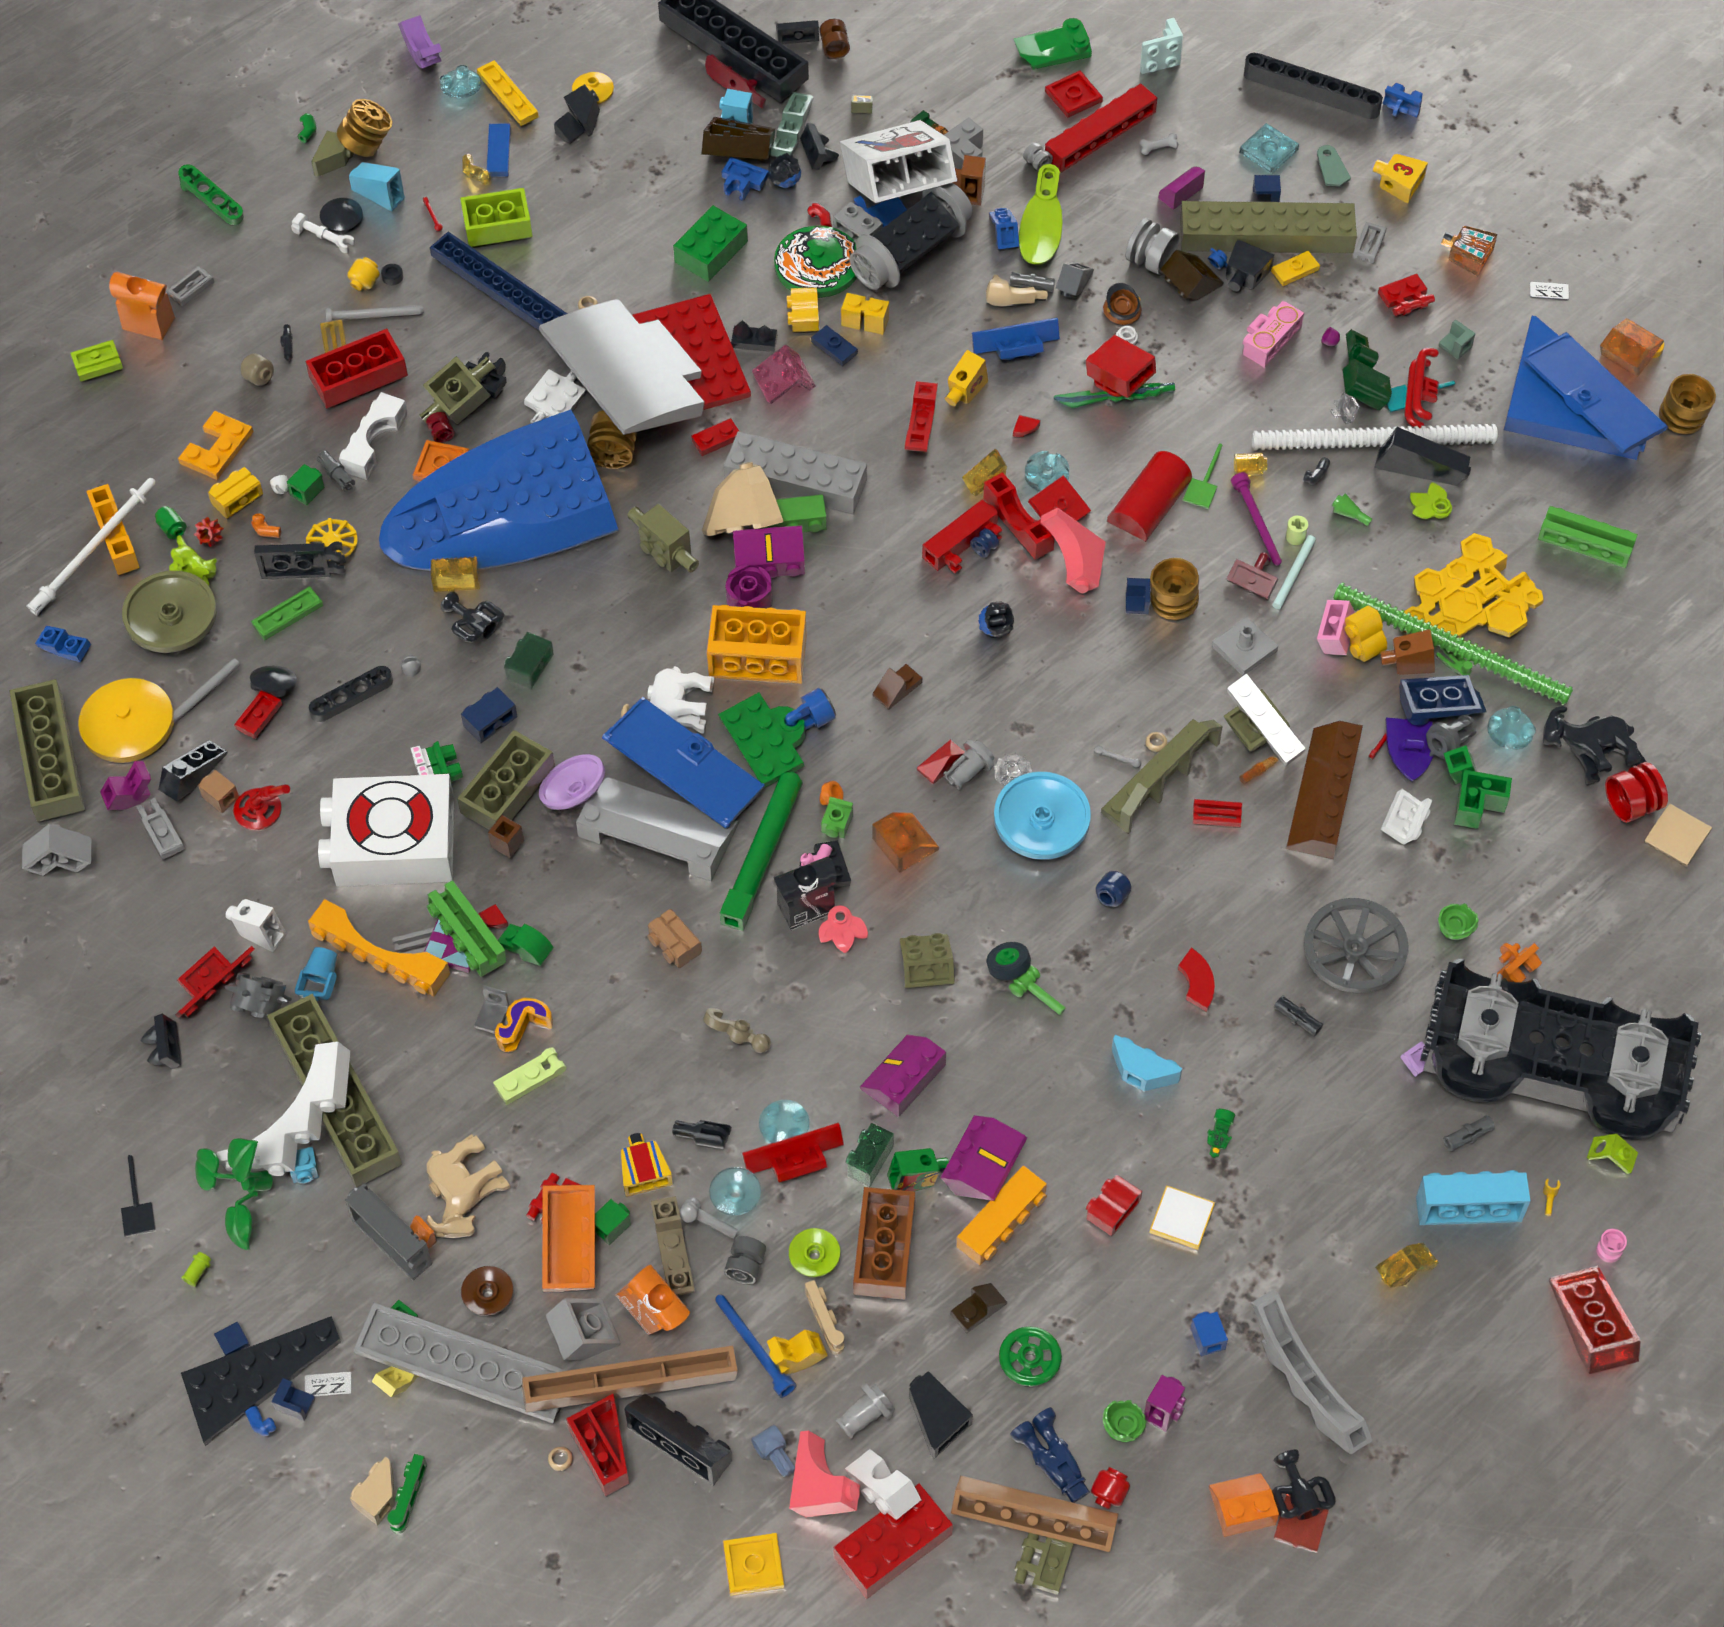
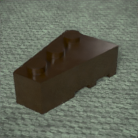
M713 117L703 130L701 155L754 158L756 160L769 159L776 128Z

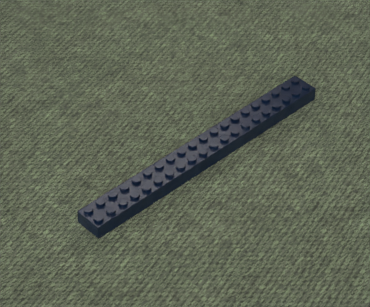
M449 231L430 246V253L433 258L538 331L540 325L568 314Z

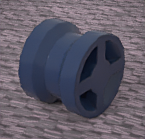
M984 528L980 531L978 537H974L970 541V545L976 554L986 558L990 554L991 549H996L999 546V540L992 531Z

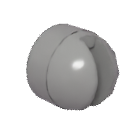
M409 655L402 660L401 667L405 675L414 676L420 672L421 666L417 657Z

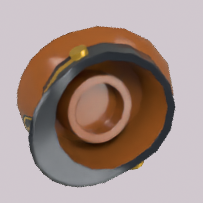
M1115 283L1107 291L1106 300L1103 305L1104 314L1110 321L1116 324H1131L1138 320L1141 315V299L1131 286L1125 283Z

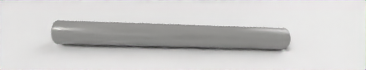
M235 658L232 659L173 712L174 724L237 669L240 663Z

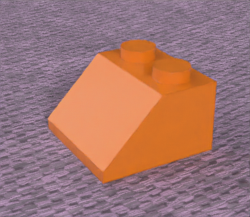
M1261 1473L1209 1485L1224 1537L1276 1525L1279 1517L1272 1490Z

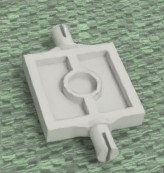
M548 369L524 399V405L537 413L530 421L531 423L570 409L573 412L584 398L586 389L574 383L577 377L572 370L564 377Z

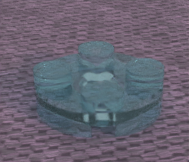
M1040 451L1030 456L1027 460L1025 480L1037 493L1063 475L1069 481V464L1062 455L1058 453L1053 455L1048 454L1049 451ZM1043 470H1051L1052 472L1051 474H1044Z

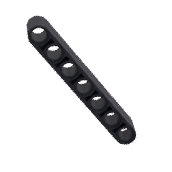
M1254 52L1246 56L1244 77L1250 81L1367 119H1375L1380 115L1383 97L1375 90Z

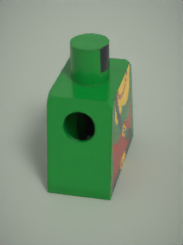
M931 1148L895 1152L887 1172L891 1189L915 1192L934 1186L938 1174L944 1172L949 1162L948 1158L936 1159Z

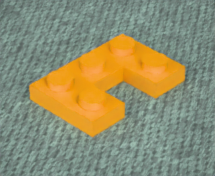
M214 411L203 425V430L217 437V441L210 450L190 442L178 460L179 464L218 480L254 431L252 426Z

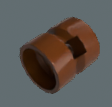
M836 18L824 21L819 28L824 54L832 59L844 57L850 51L844 21Z

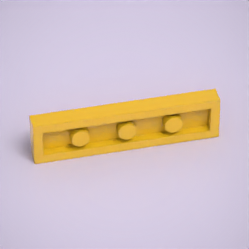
M495 60L477 68V75L520 126L539 117L537 109Z

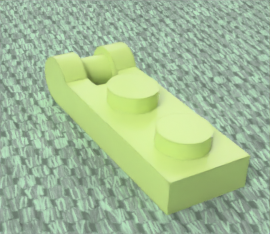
M553 1047L546 1049L540 1056L493 1082L495 1089L506 1105L566 1071L567 1067L563 1061L558 1060V1054ZM549 1063L551 1067L545 1070L543 1066Z

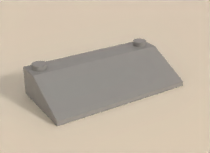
M609 777L603 780L599 789L587 800L576 821L578 837L601 844L606 834L688 862L690 875L711 882L739 824L738 820H734L730 827L725 829L693 805Z

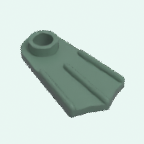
M1330 145L1319 147L1317 157L1325 186L1341 187L1344 183L1350 181L1351 176L1336 149Z

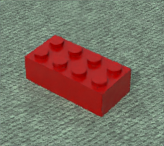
M387 328L305 361L309 378L326 409L408 376L405 359Z
M920 1483L915 1488L921 1501L897 1520L888 1513L884 1515L880 1512L833 1547L834 1559L866 1599L952 1536L953 1524Z

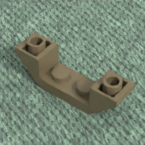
M674 1196L651 1201L665 1281L677 1296L694 1293L695 1289L684 1242L677 1198Z

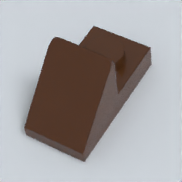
M907 664L896 672L889 668L875 688L873 697L889 710L922 683L923 678Z

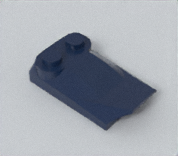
M1469 675L1400 680V701L1405 716L1411 724L1421 726L1428 723L1430 718L1487 712L1480 692L1473 687Z

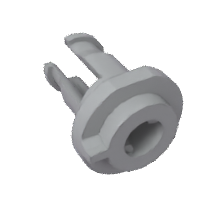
M968 739L963 744L966 752L953 763L951 769L943 773L946 780L952 786L956 784L958 790L982 768L989 772L994 766L992 752L979 740L974 742Z
M866 1383L863 1384L861 1389L865 1394L840 1419H836L850 1439L853 1438L857 1431L865 1428L879 1416L883 1415L887 1420L892 1417V1412L895 1408L876 1384L871 1388Z

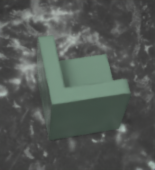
M1454 320L1451 324L1450 333L1439 342V346L1455 358L1460 359L1472 348L1476 333L1459 321Z

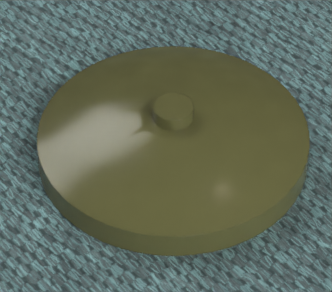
M183 571L159 572L141 580L130 590L122 608L123 623L130 638L139 646L160 653L181 651L201 641L214 625L217 614L216 601L210 587L196 575Z

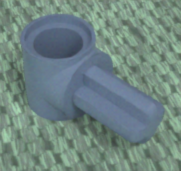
M775 1425L770 1426L751 1438V1442L762 1459L771 1460L783 1477L789 1476L795 1471V1466L784 1451L786 1448L785 1439Z

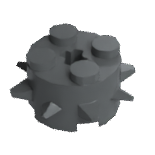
M238 973L236 982L225 986L226 989L233 992L230 1005L231 1010L244 1012L245 1010L252 1011L251 1016L265 1019L267 1015L281 1009L282 1003H289L292 998L284 995L286 985L283 982L263 976L261 978L252 977V979H249L250 974Z

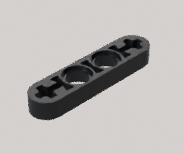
M386 666L375 667L314 699L309 704L311 718L316 722L326 721L387 689L393 683L391 670ZM382 675V677H386V679L382 680L381 678H378V676ZM361 684L368 687L364 692L355 691V688ZM340 695L347 697L343 703H336L334 701ZM320 708L322 710L324 709V711L320 713L318 710L316 711V709Z

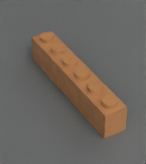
M961 1475L955 1490L951 1514L1107 1552L1111 1550L1118 1513Z

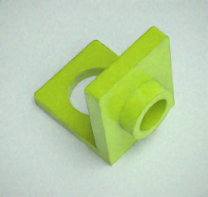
M1618 1134L1594 1137L1587 1158L1589 1160L1609 1158L1626 1174L1632 1173L1638 1152ZM1606 1142L1605 1148L1601 1152L1596 1153L1599 1144Z

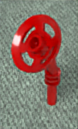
M287 784L280 786L269 785L262 788H253L242 793L237 798L233 808L236 821L242 827L249 830H262L270 827L278 820L282 811L281 801L278 796L288 794L290 786ZM249 796L250 798L245 802V806L239 808L243 799ZM269 806H275L273 813L266 819L264 814L268 811ZM245 815L250 819L257 820V822L247 821L242 816Z

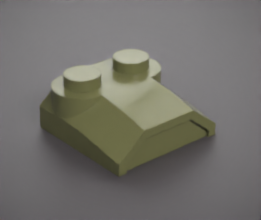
M1261 689L1260 691H1261V693L1264 695V697H1265V698L1268 700V702L1272 705V707H1273V708L1275 709V711L1279 714V716L1283 719V721L1286 723V725H1287L1288 727H1290L1288 721L1284 718V716H1283V715L1281 714V712L1277 709V707H1276V706L1274 705V703L1270 700V698H1269V697L1267 696V694L1263 691V689ZM1238 706L1224 715L1231 729L1250 752L1267 743L1256 725Z

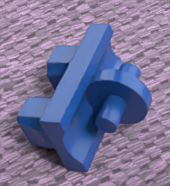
M1395 83L1392 87L1387 86L1382 104L1394 109L1392 115L1398 117L1401 112L1417 118L1420 113L1423 93L1415 90L1408 94L1404 92L1405 87L1399 83Z

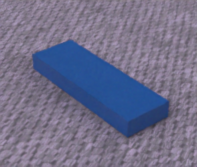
M510 123L489 124L487 177H509Z

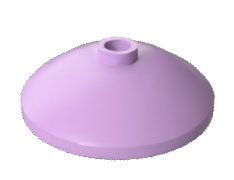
M584 754L561 762L542 781L539 788L540 800L546 807L556 810L570 809L582 804L599 789L603 781L605 767L602 761L594 755Z

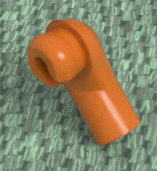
M257 513L252 516V527L259 536L281 537V527L268 526L266 521H264L265 516L263 514Z

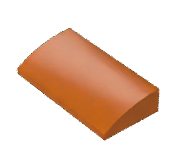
M595 1185L543 1186V1292L595 1289Z

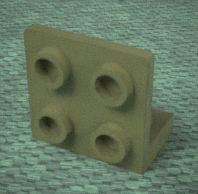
M934 933L929 936L910 935L906 938H900L905 988L955 984L953 955L948 934Z

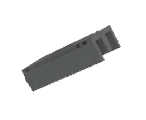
M365 1183L359 1188L356 1187L350 1191L345 1202L351 1220L407 1276L414 1281L432 1265L427 1243L423 1239L419 1241L418 1235L414 1234L413 1230L370 1188L368 1189Z

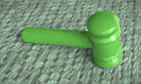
M1030 965L1026 973L1013 980V983L1009 985L1010 991L1015 996L1022 997L1029 990L1059 1015L1066 1009V1007L1035 983L1036 979L1040 978V972L1032 965Z

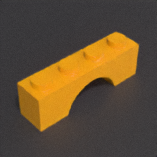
M108 484L86 491L100 530L118 512ZM121 521L104 539L118 575L140 568L129 536Z

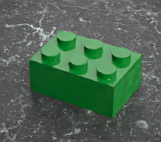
M712 205L673 245L674 262L709 282L748 242L747 224Z

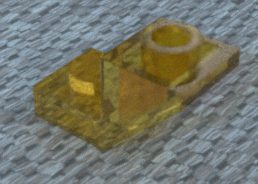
M1424 1243L1406 1246L1379 1263L1375 1268L1381 1274L1382 1280L1391 1288L1406 1285L1417 1272L1432 1270L1439 1262Z

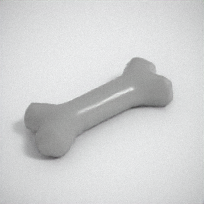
M1171 133L1167 138L1152 142L1142 139L1140 141L1141 153L1148 155L1152 150L1163 147L1177 149L1179 145L1176 141L1177 135Z

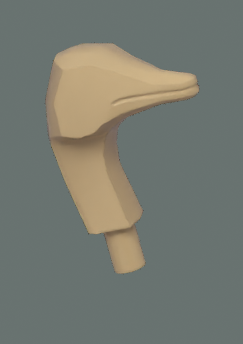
M998 275L993 276L986 289L987 303L1001 307L1012 304L1034 303L1035 299H1047L1048 296L1047 291L1035 290L1034 287H1010L1008 281L1001 279Z

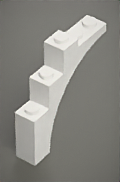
M339 1042L315 1045L311 1068L295 1101L269 1129L252 1139L258 1141L252 1169L264 1168L269 1174L274 1176H282L284 1172L295 1171L297 1143L307 1144L311 1140H319L322 1113L345 1108L350 1061L349 1049ZM228 1149L217 1152L219 1164L225 1167V1170L232 1172L233 1168L229 1166L227 1159Z

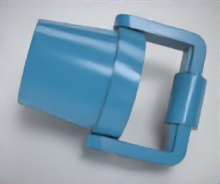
M315 947L306 967L299 974L295 994L304 998L313 993L316 1001L320 999L328 1000L331 997L337 978L334 972L337 953L326 948ZM306 981L324 984L323 993L312 990L303 991Z

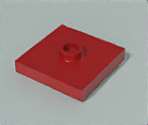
M1064 475L1028 501L1040 518L1042 515L1059 508L1078 522L1091 512V509Z

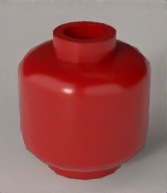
M1108 1467L1107 1470L1099 1471L1090 1490L1091 1494L1097 1498L1095 1503L1108 1510L1111 1505L1120 1507L1130 1489V1483L1127 1481L1128 1476L1111 1467Z

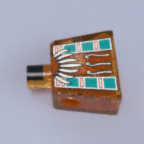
M1463 226L1458 236L1446 232L1441 244L1451 248L1449 254L1451 262L1479 276L1494 250L1498 234Z

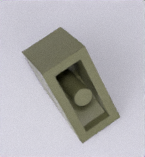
M326 131L311 161L314 176H321L344 167L348 160L353 157L354 153L343 146L336 132Z

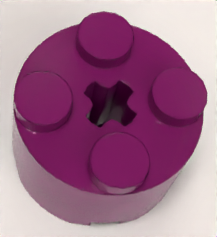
M745 564L734 568L729 573L725 585L727 605L765 609L772 607L771 577L765 569L759 566L758 568L750 567V565Z

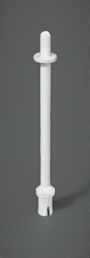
M147 479L138 490L131 488L129 490L132 495L130 499L49 586H42L39 589L40 592L26 605L33 614L38 616L50 601L53 602L56 599V591L139 502L142 504L147 503L144 496L155 485V479Z

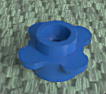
M1211 248V255L1207 258L1210 264L1219 270L1222 267L1227 268L1226 261L1228 257L1221 250L1216 251Z

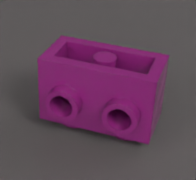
M1161 1375L1146 1400L1144 1411L1146 1421L1164 1432H1167L1173 1420L1175 1422L1179 1421L1185 1409L1183 1406L1187 1400L1184 1397L1186 1387L1182 1386L1178 1379Z

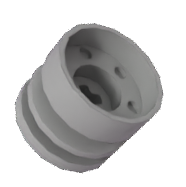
M1144 218L1136 226L1126 248V260L1130 262L1135 261L1137 265L1145 263L1147 270L1161 275L1163 272L1160 269L1178 248L1180 235L1178 232L1167 227L1160 230L1158 223H1152V220Z

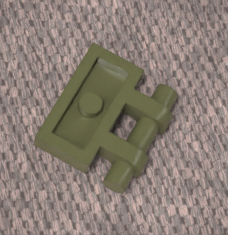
M1028 1533V1537L1024 1538L1022 1543L1023 1553L1021 1559L1017 1561L1014 1569L1016 1571L1014 1581L1018 1584H1024L1027 1575L1034 1576L1032 1587L1058 1595L1074 1543L1049 1537L1043 1543L1038 1541L1039 1535ZM1036 1552L1041 1554L1038 1566L1031 1564L1033 1554Z

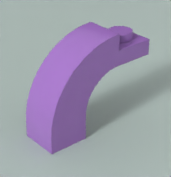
M421 15L398 23L406 46L420 68L441 62L439 53L442 52L440 44L434 45L430 40Z

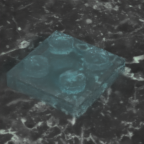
M1265 123L1240 146L1239 153L1273 174L1299 150V143Z

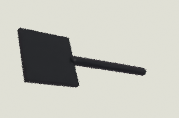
M128 1155V1165L134 1206L121 1208L125 1237L156 1231L152 1202L139 1204L132 1155Z

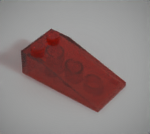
M1599 1266L1549 1278V1283L1577 1352L1589 1374L1639 1362L1641 1340Z

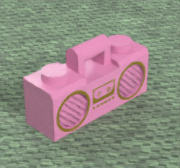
M1282 301L1277 307L1273 306L1268 317L1264 314H1259L1247 327L1249 333L1243 340V355L1265 367L1302 327L1304 312Z

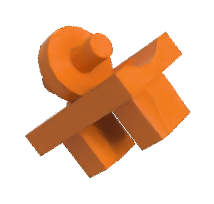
M1504 943L1500 947L1502 955L1499 957L1501 963H1505L1507 960L1509 962L1497 972V977L1500 973L1503 976L1502 979L1505 978L1508 982H1522L1526 979V976L1519 968L1521 964L1529 973L1542 964L1535 953L1539 947L1533 943L1530 947H1526L1518 953L1517 951L1521 948L1518 943H1515L1513 946Z

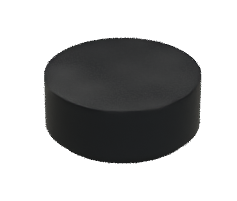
M397 264L385 265L381 270L383 282L387 285L399 284L403 280L402 268Z

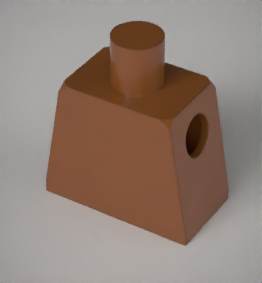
M1430 629L1395 637L1393 639L1394 650L1380 652L1382 666L1396 664L1397 674L1435 673L1434 647Z

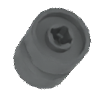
M737 1236L731 1248L733 1256L728 1257L724 1269L725 1275L740 1283H755L760 1270L758 1264L762 1263L766 1252L765 1244L752 1237Z

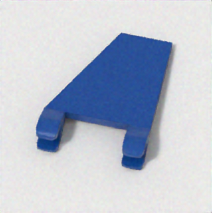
M862 196L854 198V204L862 207L871 216L878 218L883 223V227L907 210L899 197L888 199L867 208Z

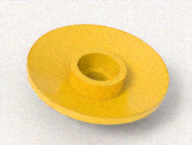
M600 72L584 73L577 77L572 85V91L584 84L589 91L593 89L599 98L597 104L607 101L614 91L612 80Z

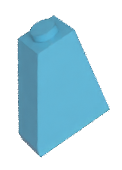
M362 162L349 175L351 190L391 212L405 199L400 169Z

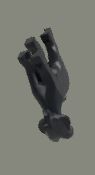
M1559 706L1551 710L1545 723L1543 743L1546 745L1555 744L1560 748L1562 746L1560 739L1563 738L1582 763L1586 772L1585 782L1587 785L1600 781L1599 772H1610L1612 770L1611 764L1605 757V754H1609L1612 751L1626 755L1625 763L1627 766L1631 765V767L1647 762L1638 750L1637 743L1630 738L1634 733V727L1629 726L1620 717L1610 715L1600 718L1595 716L1589 719L1587 723L1575 725L1563 720L1564 715L1560 713L1566 712L1567 707Z

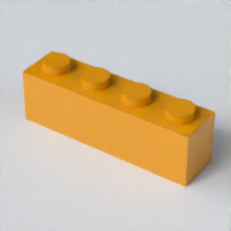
M1023 1165L1001 1188L995 1201L990 1200L957 1236L956 1247L978 1265H981L985 1260L990 1261L996 1254L997 1247L1001 1242L1006 1243L1012 1237L1013 1229L1018 1224L1023 1225L1031 1214L1030 1211L1034 1206L1039 1207L1047 1197V1183Z

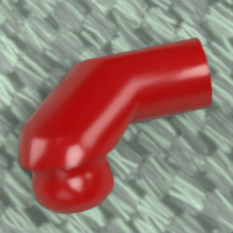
M812 203V206H809L807 209L808 214L811 217L818 216L821 226L832 227L830 212L819 203Z

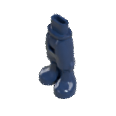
M1049 1407L1038 1413L1033 1418L1032 1424L1030 1421H1025L1013 1429L1010 1435L1015 1442L1024 1444L1032 1452L1035 1465L1040 1467L1053 1484L1062 1490V1495H1067L1070 1501L1075 1503L1088 1495L1090 1491L1084 1484L1086 1479L1082 1477L1080 1468L1070 1452L1068 1444L1062 1438H1059L1054 1430L1053 1424L1056 1414L1053 1408ZM1034 1428L1045 1440V1442L1048 1445V1449L1042 1446V1444L1036 1436Z

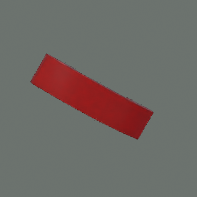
M916 381L905 450L924 452L928 450L938 383Z

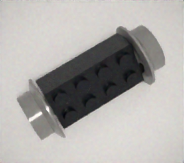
M953 183L923 190V198L876 234L873 236L867 234L859 236L856 241L857 250L850 255V265L857 278L866 287L873 290L880 288L882 285L889 288L897 286L900 281V274L950 236L961 237L965 234L967 229L966 221L973 215L972 205L968 197Z

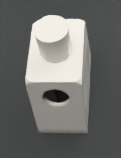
M244 899L238 907L232 905L226 911V918L233 922L239 935L271 952H274L287 934L272 907Z

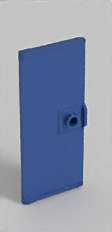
M1567 332L1529 352L1523 358L1526 363L1564 397L1566 405L1575 414H1582L1622 454L1663 433L1668 428L1661 419Z
M645 697L637 701L602 736L603 740L725 829L730 827L733 821L765 787L756 778L714 749L710 741L699 733L689 731L645 699Z

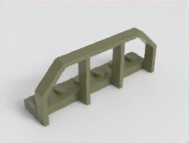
M1192 719L1101 808V814L1129 834L1136 810L1149 797L1160 803L1163 798L1165 782L1177 770L1187 777L1190 774L1192 755L1207 740L1217 747L1220 744L1223 726L1214 719L1199 723Z

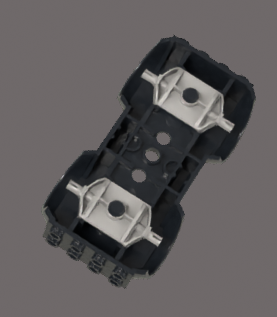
M1460 958L1449 962L1446 970H1441L1439 981H1437L1434 995L1436 996L1430 1011L1431 1019L1426 1030L1425 1046H1423L1420 1061H1424L1423 1070L1437 1074L1441 1084L1452 1094L1469 1101L1493 1102L1503 1099L1510 1093H1515L1587 1111L1592 1122L1599 1129L1609 1135L1618 1134L1621 1138L1630 1140L1653 1137L1663 1130L1673 1133L1676 1125L1682 1124L1684 1114H1687L1690 1100L1686 1098L1688 1092H1691L1694 1077L1690 1075L1691 1070L1695 1069L1698 1055L1694 1054L1695 1047L1699 1046L1701 1033L1697 1032L1699 1022H1696L1690 1014L1683 1013L1676 1018L1651 1017L1652 1011L1648 1010L1646 1014L1647 1009H1642L1641 1015L1620 1008L1611 997H1607L1602 1003H1597L1544 990L1539 981L1533 978L1526 982L1501 981L1503 976L1500 973L1498 977L1497 973H1492V978H1488L1469 970L1465 966V960ZM1532 1032H1539L1543 1035L1544 1041L1542 1043L1536 1042L1535 1044L1530 1040L1529 1035ZM1556 1039H1566L1569 1043V1046H1559L1556 1043ZM1582 1044H1589L1593 1047L1594 1053L1591 1056H1587L1580 1052L1579 1047Z

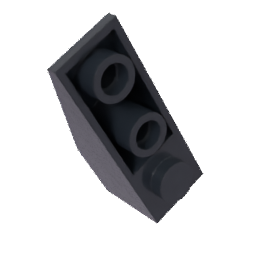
M208 740L163 766L158 790L175 801L180 800L196 789L202 779L227 755V751Z

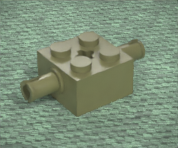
M457 356L454 357L423 384L425 389L434 398V403L423 413H420V417L426 423L427 418L431 414L444 412L458 425L491 396L481 385V379L496 367L486 356L484 360L471 370Z
M659 503L645 514L637 506L628 512V519L632 520L639 527L641 549L646 554L650 553L661 567L667 568L670 572H673L680 565L690 573L697 569L699 561L691 555L689 530Z

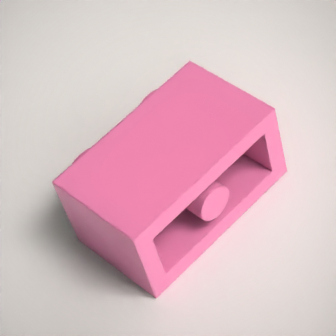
M1327 600L1317 636L1324 654H1347L1350 638L1345 632V618L1355 613L1350 601Z

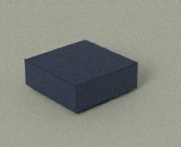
M238 1321L214 1333L225 1356L250 1346Z

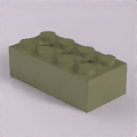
M513 730L457 798L460 813L488 830L493 827L501 815L512 820L541 785L544 778L555 767L553 752Z

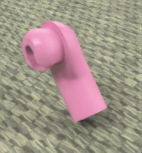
M822 844L817 855H812L811 853L807 855V853H804L800 858L801 866L824 857H829L832 848L827 844Z

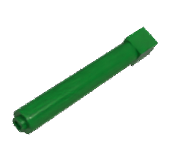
M794 772L782 773L780 775L732 889H729L720 910L721 925L740 931L745 929L753 910L755 896L803 785L799 775Z

